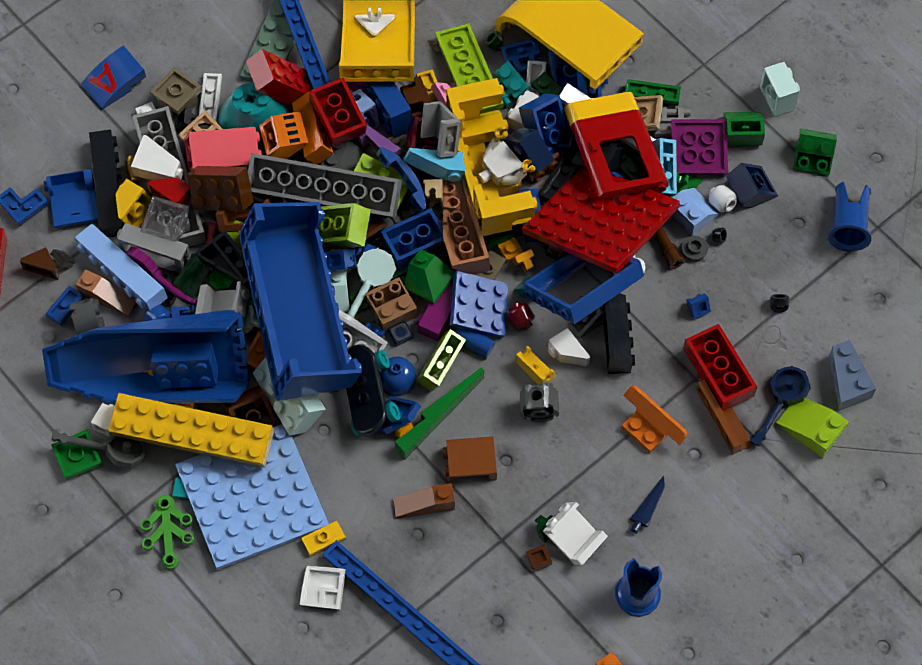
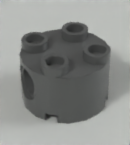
M90 298L70 303V309L74 311L72 319L77 335L95 328L105 327L103 317H99L101 309L98 299Z
M546 382L535 386L525 384L522 386L520 391V416L523 419L527 420L526 418L530 417L532 422H545L553 420L554 415L556 417L559 416L558 390L553 388L552 383Z

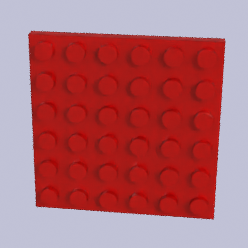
M582 166L535 216L522 227V233L617 274L680 207V201L651 189L598 199L586 166ZM612 176L615 183L630 181L622 177Z

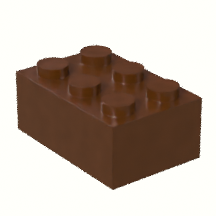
M197 166L187 174L194 210L244 211L254 202L247 167Z

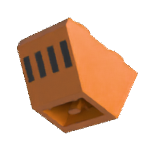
M300 112L274 115L259 125L267 156L287 159L309 144Z

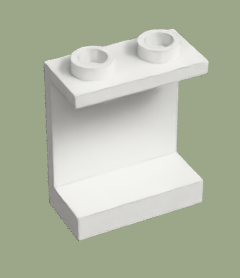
M566 502L559 508L560 512L557 516L548 520L546 523L547 527L543 532L574 565H583L608 536L604 531H596L576 510L579 506L577 502Z

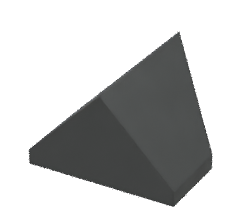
M599 307L576 324L569 322L568 325L578 338H582L603 324L604 312Z

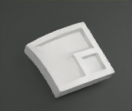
M307 566L300 605L341 610L346 570Z

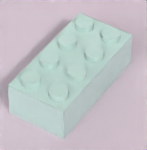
M266 357L253 372L254 377L265 392L267 399L289 436L306 433L326 410L317 394L277 401Z

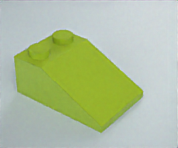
M805 398L803 402L790 405L775 424L817 455L824 458L845 432L849 421L834 410Z

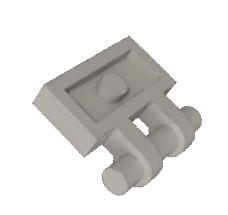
M662 107L659 130H654L655 137H671V119H691L684 118V116L691 115V110L683 109V107H677V109ZM667 116H677V118H667Z

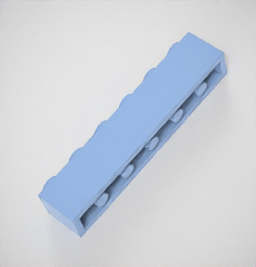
M93 224L89 225L75 237L78 244L76 247L83 255L86 253L92 264H98L100 270L106 276L110 275L112 281L118 287L122 286L130 298L133 296L142 309L146 308L150 311L168 298L164 288Z

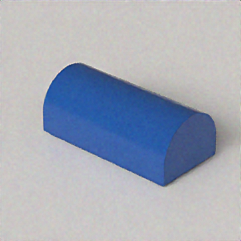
M457 328L455 332L466 339L462 346L463 348L487 359L495 345L494 340L477 332Z

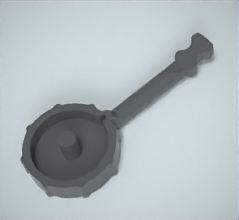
M53 430L51 438L53 442L59 441L62 445L71 444L106 451V456L114 466L129 469L144 461L147 443L113 435L109 437L108 441L103 443L70 437L66 433H58L57 430Z

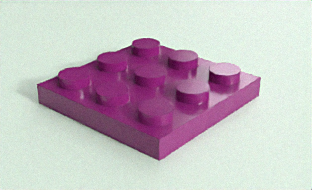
M671 119V139L676 140V172H679V175H727L729 173L726 119Z

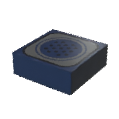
M405 320L388 328V332L396 346L414 338Z

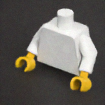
M497 127L494 132L496 138H492L482 157V169L484 171L478 174V178L483 184L492 180L496 186L516 185L527 175V172H534L535 166L531 165L528 168V165L532 163L531 160L526 159L522 163L504 141H500L507 138L508 132L504 131L500 136L502 127Z

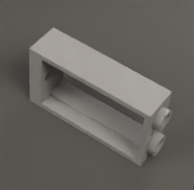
M127 223L117 233L119 248L124 253L130 247L139 248L155 262L159 269L167 272L176 271L182 277L186 276L192 263L188 244Z

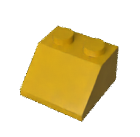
M128 179L119 186L115 194L120 220L124 224L127 223L140 228L157 204L142 187Z

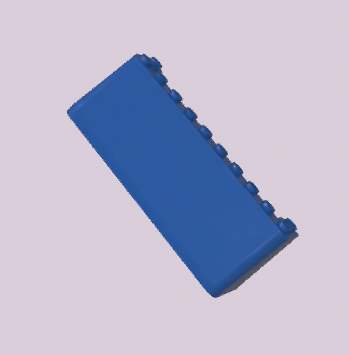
M320 202L253 204L240 230L241 247L273 391L277 401L351 388L362 372L361 363L357 359H351V355L347 351V339L343 334V322L339 318V305L334 297L335 288L331 284V272L326 264L327 255L322 247L323 238L319 235L318 230L321 222L324 220V210L321 209Z

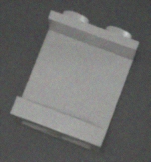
M441 101L424 103L420 137L428 138L435 136L438 139L437 155L440 158L457 155L461 121Z
M241 281L237 282L236 290L214 291L207 284L201 285L195 314L235 310V312L242 314L244 324L250 290Z

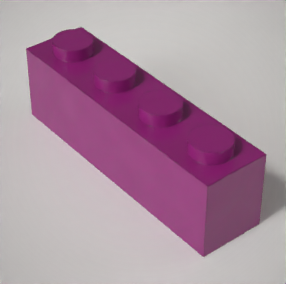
M450 266V269H451L454 273H455L456 271H459V270L453 269L452 266ZM453 280L435 304L427 301L426 311L424 315L421 314L416 323L419 334L437 342L441 339L450 322Z

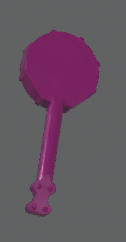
M130 247L125 252L154 280L186 304L194 305V307L197 306L198 300L184 295L182 291L163 278L159 267L142 250Z

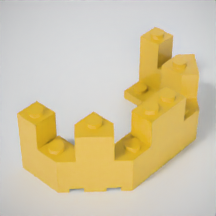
M498 78L446 89V107L461 121L457 152H463L466 170L464 178L482 236L512 230V225L526 223L531 220V217L535 216V209L538 208L536 197L532 198L531 191L519 193V187L522 186L521 181L516 185L496 186L492 180L483 184L478 178V174L484 171L482 169V157L486 150L484 142L491 141L493 137L496 138L494 132L497 127H502L500 136L504 131L508 130L507 120H503L499 110L480 114L482 107L502 103V96L505 93L503 85H499Z

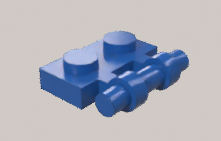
M535 38L500 48L504 62L509 61L513 64L520 75L522 72L527 71V64L520 65V62L526 60L536 61L535 58L540 57V50Z

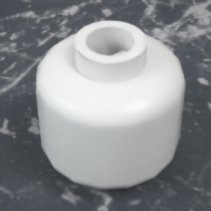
M724 185L714 187L709 192V204L719 212H729L737 203L736 194Z

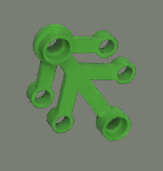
M163 495L155 502L156 510L148 519H143L140 523L142 531L150 532L153 529V524L162 515V523L150 537L143 539L142 546L144 550L151 551L155 543L164 534L165 555L162 558V564L166 570L173 571L178 567L179 560L173 552L172 533L180 538L186 546L192 545L195 539L192 533L185 532L172 523L170 514L180 520L184 527L191 526L193 520L190 514H184L175 507L174 499L171 496ZM163 502H168L166 507L161 506ZM184 518H189L190 521L187 522V523H184V522H183V519H184ZM145 523L150 524L148 528L143 527ZM190 536L192 539L188 542L185 541V538ZM151 542L152 544L151 546L146 547L145 543ZM168 558H173V562L167 563L166 561Z

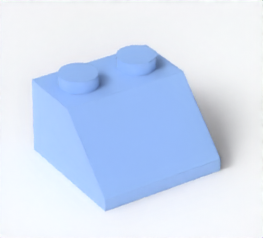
M695 188L684 189L673 197L680 201V207L672 214V217L691 236L720 214Z

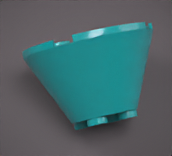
M252 81L235 89L223 103L218 114V124L222 129L256 127V132H259L260 142L257 143L258 149L264 152L265 147L259 125L271 116L290 113L287 104L258 92Z

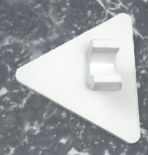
M368 8V15L355 16V19L373 36L377 35L395 18L393 14H381V8H378V13L373 14L371 8Z

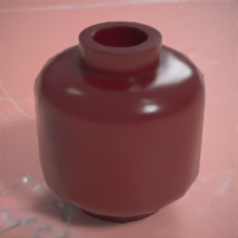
M518 302L508 309L507 318L515 330L523 329L525 331L533 326L532 321L535 319V315L527 303Z

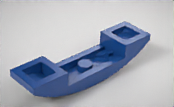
M381 147L376 155L386 169L392 166L396 169L413 193L409 198L410 203L418 214L423 212L426 208L423 189L416 175L398 155Z

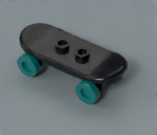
M358 344L351 346L347 351L351 355V359H357L361 363L362 372L353 386L346 388L352 417L350 422L354 434L360 437L375 433L382 427L383 423L389 422V420L391 422L400 420V411L394 402L385 403L378 367L381 370L389 368L390 361L387 354L383 350L374 353L369 347Z

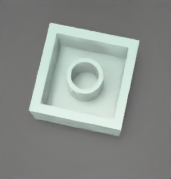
M785 62L764 68L760 89L773 115L778 116L793 111L798 101L800 87L794 81L791 69L787 68Z

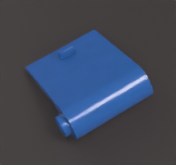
M91 169L46 177V181H43L45 192L49 191L54 228L99 221Z

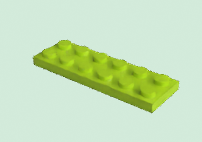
M469 23L435 32L436 40L456 87L493 79ZM503 101L501 104L482 107L480 114L504 108Z

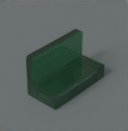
M192 253L173 285L182 291L184 295L196 299L199 295L200 286L206 284L209 275L214 269L200 261Z

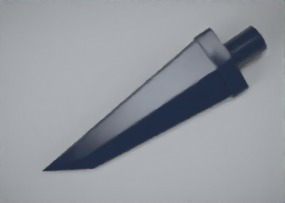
M664 475L634 515L631 516L630 520L634 522L631 528L633 533L637 534L641 526H649L652 515L665 488Z

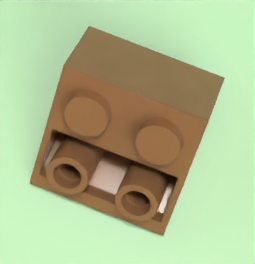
M399 277L365 293L380 329L385 332L388 331V328L404 320L408 322L417 317V307Z

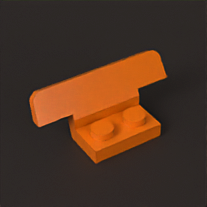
M632 385L627 389L623 396L636 406L637 409L622 424L621 428L649 453L667 435L680 446L687 436V431L637 386Z

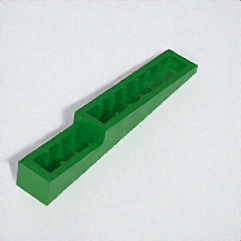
M482 367L422 411V421L395 441L396 450L405 460L484 379Z

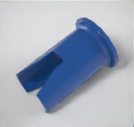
M841 182L835 188L834 224L828 233V241L832 246L843 251L863 250L871 243V233L867 229L871 188L865 185L860 197V203L848 202L845 183Z
M635 558L626 563L623 577L619 580L615 589L617 604L624 612L631 616L641 617L650 614L657 608L661 599L659 584L662 580V572L660 567L655 566L649 569L639 566ZM635 578L644 579L652 587L643 596V599L631 596L629 580Z

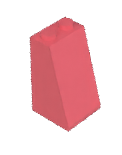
M256 127L188 132L184 137L188 173L197 166L249 168L251 153L262 155L261 150H258L257 144L260 142L259 132H256Z

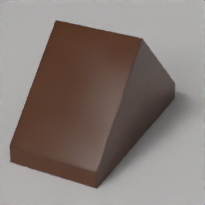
M46 247L20 260L23 270L57 280L60 277Z

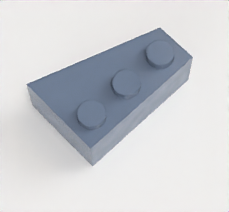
M847 340L832 346L829 359L834 380L837 411L871 399L876 388L851 341Z

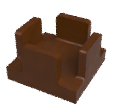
M421 76L414 78L413 83L400 87L401 94L411 108L412 120L415 116L422 118L424 103L431 102Z

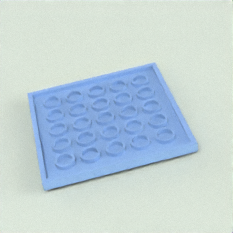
M283 424L273 427L274 434L265 468L203 454L175 464L217 570L300 539L329 525L291 435L289 436Z

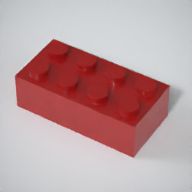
M261 49L246 60L256 90L293 107L292 103L308 91L313 90L305 68L290 63L284 58L274 55L272 52Z
M719 324L685 339L684 352L701 380L705 379L722 411L755 396L757 385Z

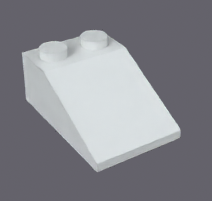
M339 310V318L343 322V334L347 339V350L351 346L358 344L369 347L374 353L384 350L387 341L353 317Z

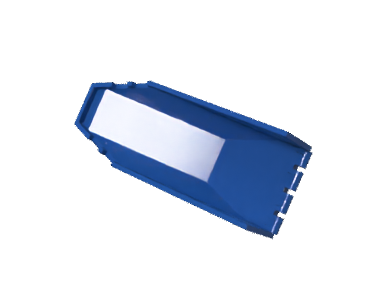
M222 310L92 329L42 349L47 385L65 392L74 391L81 393L85 398L94 397L102 400L104 404H116L118 393L164 403L236 402L249 387L250 381L248 367H242L248 365L246 349H240L245 347L244 331L237 330L243 328L242 314L235 312V310ZM212 342L219 368L216 386L158 388L151 364L154 345ZM149 370H152L153 376L148 373Z

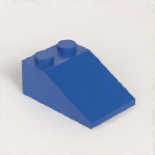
M545 93L519 107L524 128L537 129L551 155L563 152V150L556 147L561 130H568L560 95Z

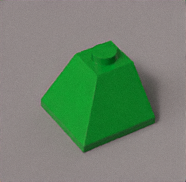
M420 249L409 263L404 286L407 292L435 304L453 280L454 272L435 255Z

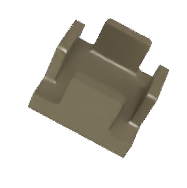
M173 67L150 91V94L158 100L160 108L168 106L173 117L175 113L179 115L185 107L195 108L198 104L197 95L202 91V86Z

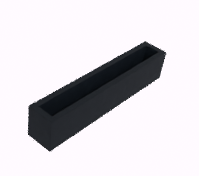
M111 129L89 132L99 227L106 237H115L119 229H122L124 223L118 217L115 195L121 185L118 179H122L121 170L117 168V163H120L119 154L115 152V147H118L117 137L112 135Z

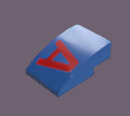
M123 45L99 63L83 80L81 85L103 110L131 92V87L146 78L142 66Z

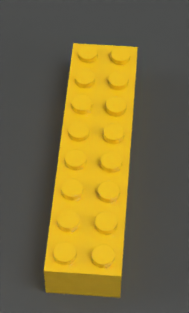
M118 393L109 432L113 436L265 468L274 428L268 424Z

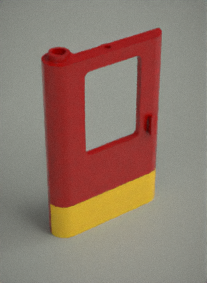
M624 92L575 101L564 107L598 199L645 189L662 193L667 189L669 182L633 93ZM633 138L649 177L615 183L600 143Z

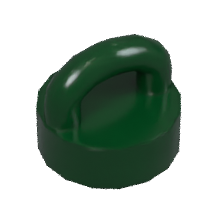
M498 31L491 32L486 38V45L490 49L499 51L504 45L503 35Z

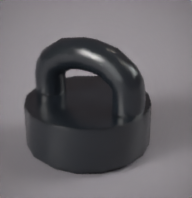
M786 294L772 295L770 297L771 309L777 313L787 311L789 308V296Z

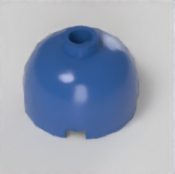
M403 357L389 358V368L384 370L379 368L383 391L392 396H398V394L403 393L405 395L414 388L416 383V371L413 364Z

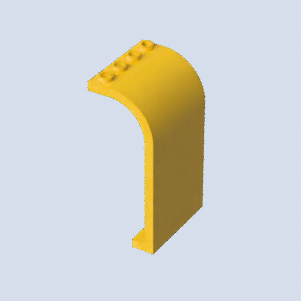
M343 0L339 78L344 77L346 82L414 81L415 0ZM368 8H371L373 14L378 13V8H381V14L395 15V18L375 36L355 19L356 15H368Z
M516 0L496 19L494 24L495 31L501 34L506 27L510 28L511 24L518 25L590 80V87L594 90L643 43L644 36L642 31L600 0Z

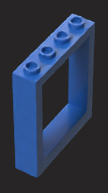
M567 253L523 284L525 296L528 300L550 310L553 314L561 316L564 320L576 324L644 277L640 260L632 257L616 275L574 304L569 305L546 292L589 263Z

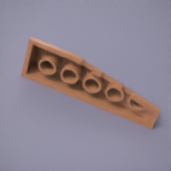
M463 175L460 182L443 180V239L452 268L473 275L490 271V263Z

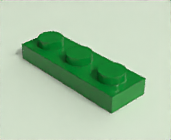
M627 79L625 92L633 93L634 97L662 95L663 104L679 105L681 86Z

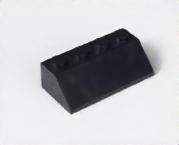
M619 293L602 305L608 374L631 373L632 366H635V355L631 354L634 342L633 337L629 336V331H632L631 319L628 320L630 302H626V295Z

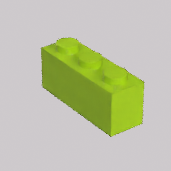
M448 330L441 337L416 382L431 392L441 384L466 339L453 330Z

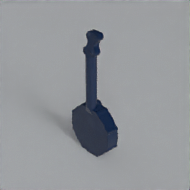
M790 366L777 370L773 375L770 386L774 399L777 402L760 430L755 432V437L750 439L751 444L758 447L761 446V441L766 439L768 430L784 404L789 406L804 401L809 390H811L806 371Z

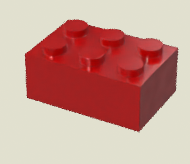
M344 77L309 91V101L332 147L366 133L367 124Z

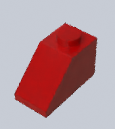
M168 178L151 180L147 183L151 194L177 212L191 199L189 184L184 180Z

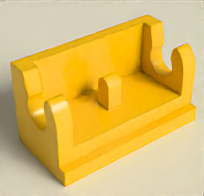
M526 346L524 353L520 351L516 354V364L538 385L546 382L550 383L556 378L555 371L553 369L550 370L531 351L529 346Z

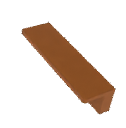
M705 379L699 381L696 391L732 455L751 447L750 438L733 408L722 411Z

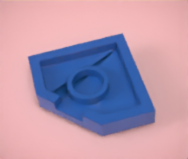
M390 396L386 404L394 402L400 411V420L395 422L389 420V422L383 423L382 427L376 432L389 434L412 422L421 408L420 404L416 401Z

